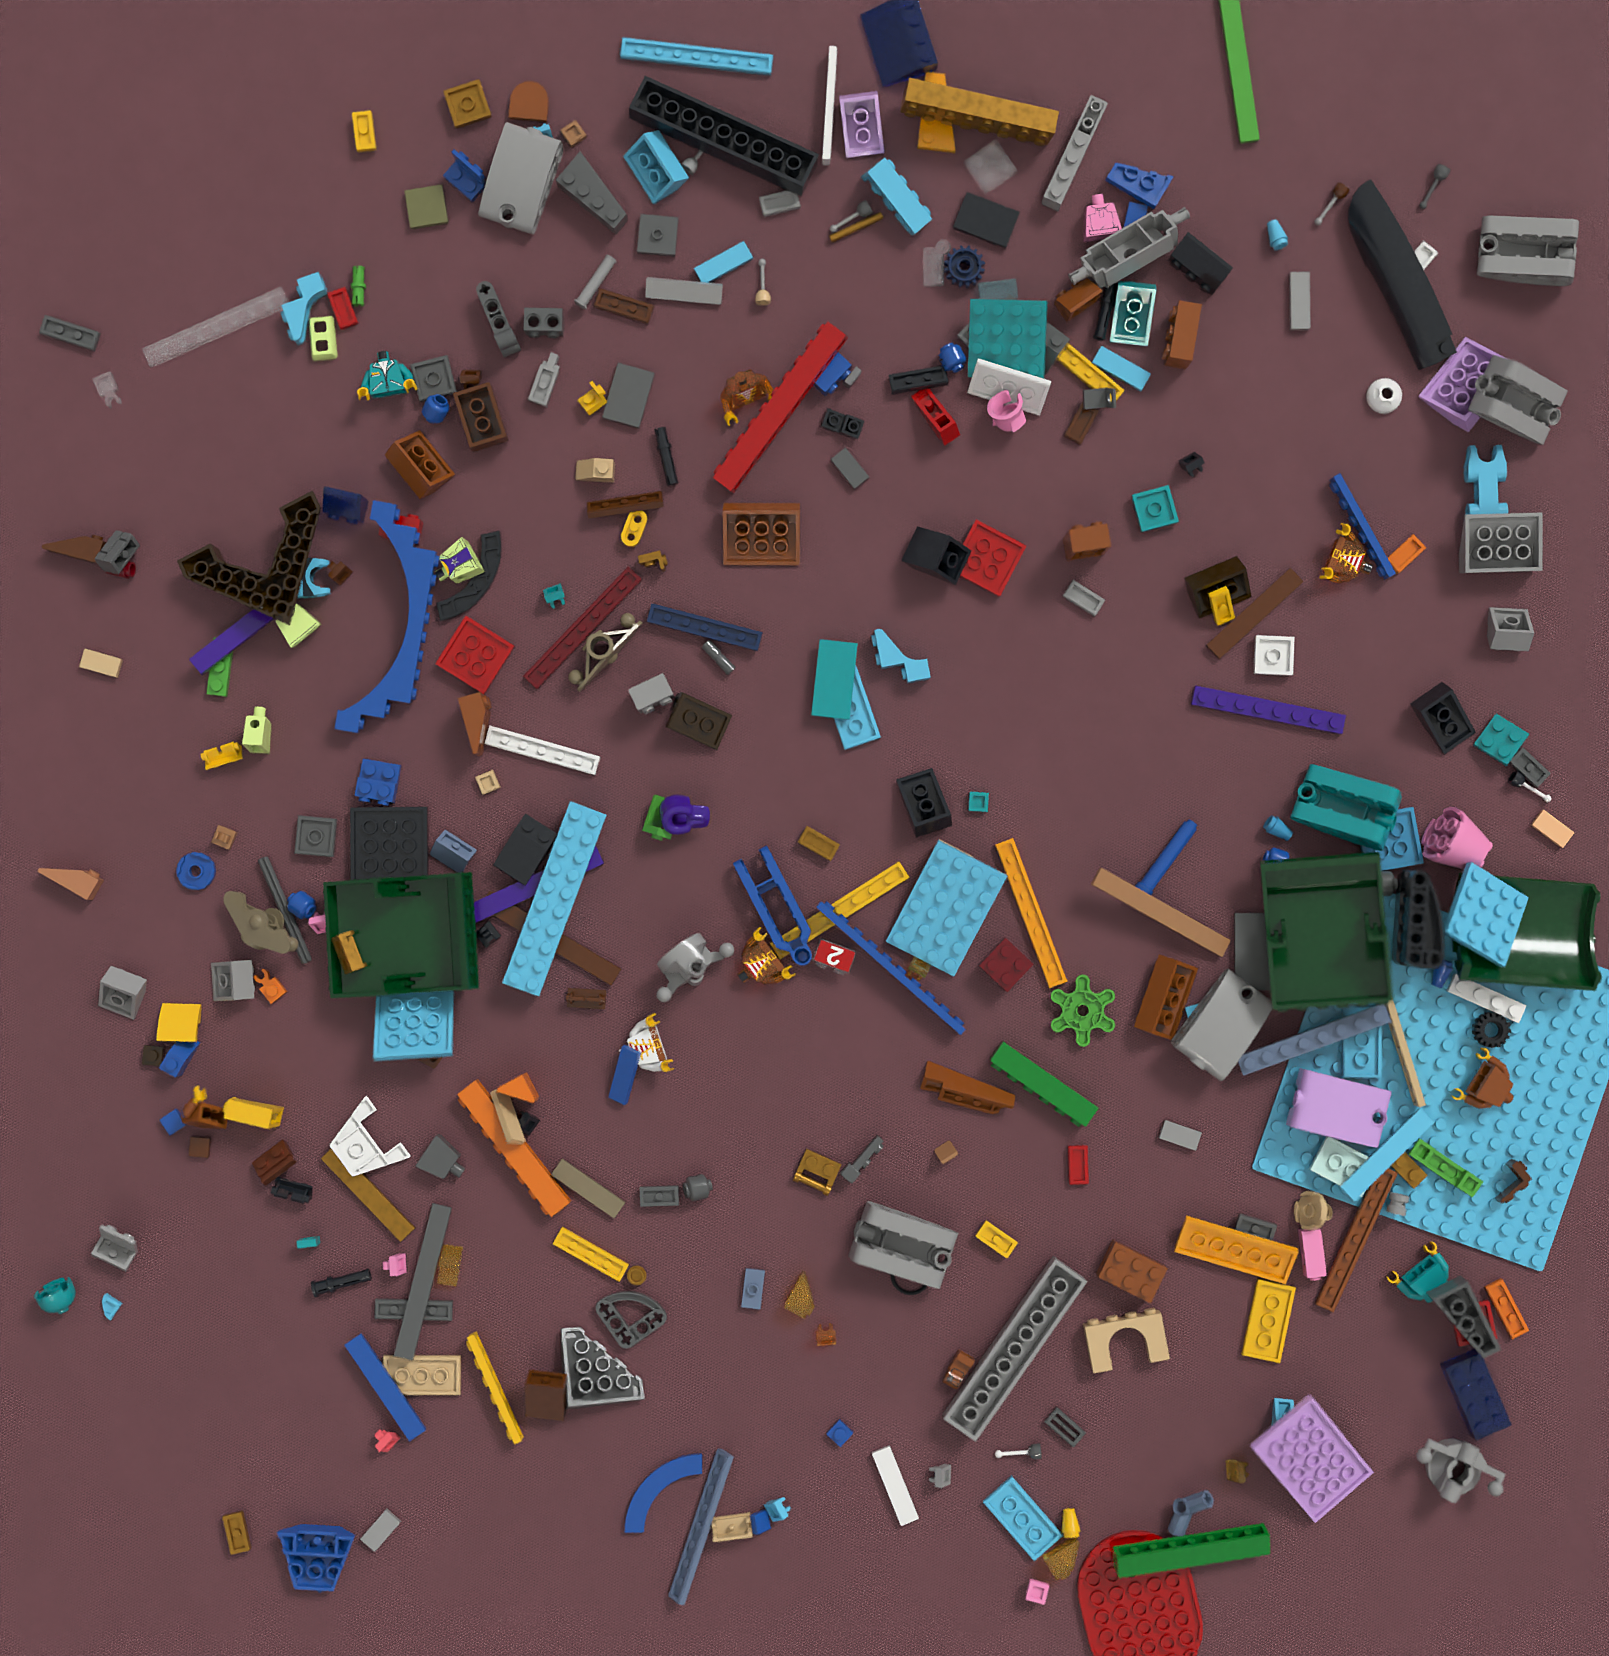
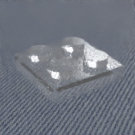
M994 140L964 162L985 194L1018 171L997 140Z

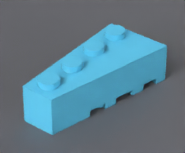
M883 158L865 172L861 178L864 181H870L872 191L879 196H883L884 205L891 211L895 210L896 219L910 235H914L932 220L931 212L918 201L919 196L917 193L907 187L906 179L902 175L897 174L894 170L896 167L890 159Z

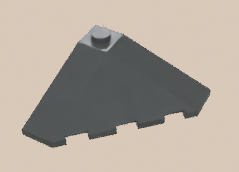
M581 1327L560 1329L562 1374H567L565 1410L644 1400L643 1380L638 1375L634 1377L626 1370L627 1366L619 1359L610 1357L605 1352L606 1348L599 1342L590 1340L584 1334L586 1331Z

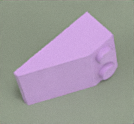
M877 91L839 96L846 158L884 153Z

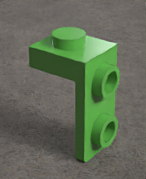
M654 795L642 831L651 833V838L662 841L663 837L671 840L672 834L661 829L662 821L659 809L661 802L665 798Z

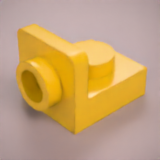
M593 381L589 383L592 389L578 399V402L589 416L607 403L604 397L606 392L600 384L596 386Z

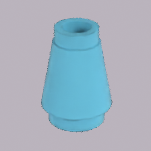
M1278 220L1268 222L1267 229L1270 246L1274 250L1286 247L1289 238L1278 223Z

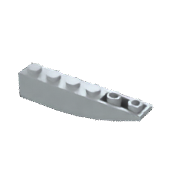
M1090 95L1041 202L1042 205L1057 212L1059 211L1108 102Z

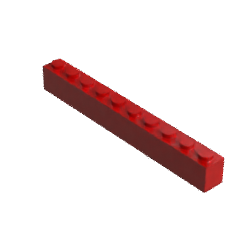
M827 322L819 327L817 330L818 335L814 341L811 339L808 342L803 356L799 355L794 362V368L791 372H786L782 378L783 383L772 391V398L759 409L761 413L757 418H753L749 422L747 432L745 434L742 433L736 441L738 444L734 449H730L727 452L724 463L722 465L719 464L713 473L715 475L713 478L732 493L737 490L847 341L848 337L831 323Z

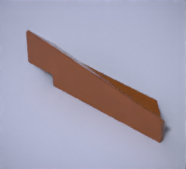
M927 1061L920 1089L939 1092L938 1100L989 1114L999 1113L1000 1109L1005 1107L1014 1108V1094Z

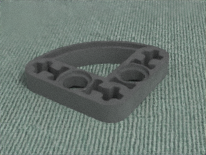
M619 1291L601 1298L596 1304L597 1314L617 1343L625 1349L634 1346L658 1329L667 1319L665 1309L656 1300L640 1292ZM621 1300L637 1301L652 1310L629 1326L613 1302ZM601 1303H603L604 1305L609 1304V1313L611 1314L612 1311H614L615 1314L611 1315L608 1319H606L605 1317L608 1316V1314L605 1310H600ZM655 1312L658 1314L662 1313V1321L655 1320L652 1323L654 1327H652L646 1318L649 1317V1320H652L655 1317ZM613 1318H618L621 1321L619 1328H613L610 1325V1321ZM645 1323L648 1326L647 1332L640 1333L637 1330V1325ZM623 1327L626 1328V1330H624L623 1333L626 1336H631L629 1344L628 1342H622L624 1337L621 1333L619 1335L616 1334L617 1332H620L623 1329Z

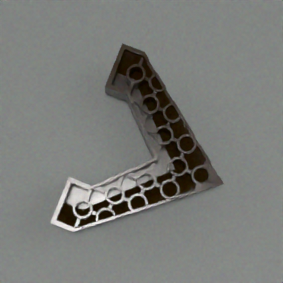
M314 491L279 508L286 525L283 531V538L277 546L274 554L275 559L267 575L226 563L220 550L210 543L177 560L183 576L290 626L321 511Z

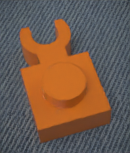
M262 969L264 978L260 979L258 975H254V979L256 982L263 984L259 990L270 1004H273L286 994L287 990L276 977L270 979V973L267 969Z

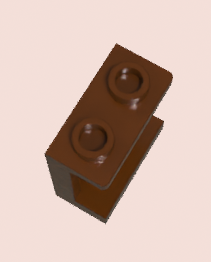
M529 1369L525 1382L526 1417L564 1421L567 1411L565 1410L567 1374Z

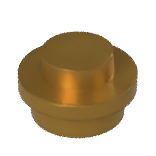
M633 1266L628 1270L627 1279L633 1285H640L646 1279V1271L641 1266Z

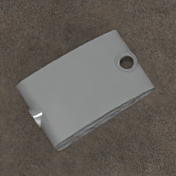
M506 122L489 170L478 215L501 223L506 228H515L533 235L538 226L563 155L564 147L562 141L543 135L541 131L535 128L527 127L526 129ZM507 214L513 215L510 220H505L504 217Z
M1484 216L1481 225L1477 275L1490 279L1526 284L1571 285L1575 274L1579 221L1561 218ZM1490 243L1493 245V249L1487 250L1483 245Z
M1492 355L1485 373L1476 380L1475 388L1477 390L1468 411L1527 440L1543 445L1550 431L1548 426L1556 425L1560 420L1561 412L1557 407L1560 408L1568 391L1517 361Z
M1227 968L1174 1035L1171 1044L1202 1070H1206L1219 1081H1223L1272 1010V1001ZM1245 988H1250V994L1242 997V991Z
M867 1201L861 1219L856 1223L853 1234L854 1240L848 1257L858 1264L940 1289L946 1268L951 1264V1253L958 1232L916 1216ZM940 1254H945V1259L942 1262H937V1257Z

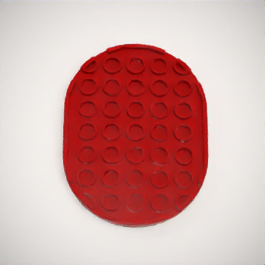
M1141 1530L1122 1531L1100 1541L1086 1556L1079 1571L1077 1595L1087 1640L1093 1656H1197L1203 1636V1622L1190 1568L1118 1578L1114 1568L1113 1546L1164 1539L1163 1537Z

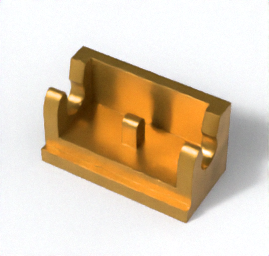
M354 930L337 935L331 939L345 975L367 966L366 963L362 962L352 936L355 934Z

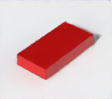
M346 287L327 293L340 330L359 324Z
M1068 1145L1069 1185L1089 1184L1088 1145Z

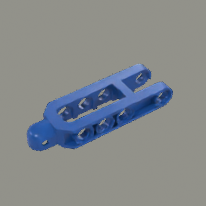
M766 845L760 848L759 852L773 878L755 886L742 859L733 862V865L776 948L790 952L796 964L805 966L812 960V953L807 945L811 929ZM776 886L780 890L801 931L800 936L790 942L783 940L761 897V894Z

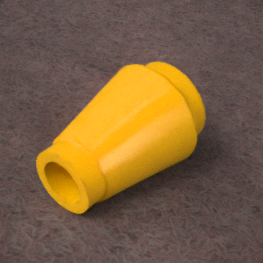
M1075 1508L1063 1509L1061 1533L1064 1534V1538L1079 1537L1081 1530Z

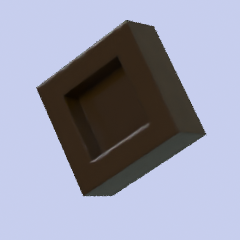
M144 1045L142 1065L160 1066L164 1060L165 1047Z

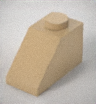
M592 458L577 461L576 480L614 482L615 462L613 459Z

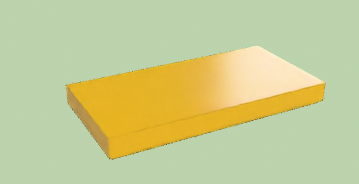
M1257 1278L1241 1352L1243 1356L1276 1363L1281 1362L1296 1287Z

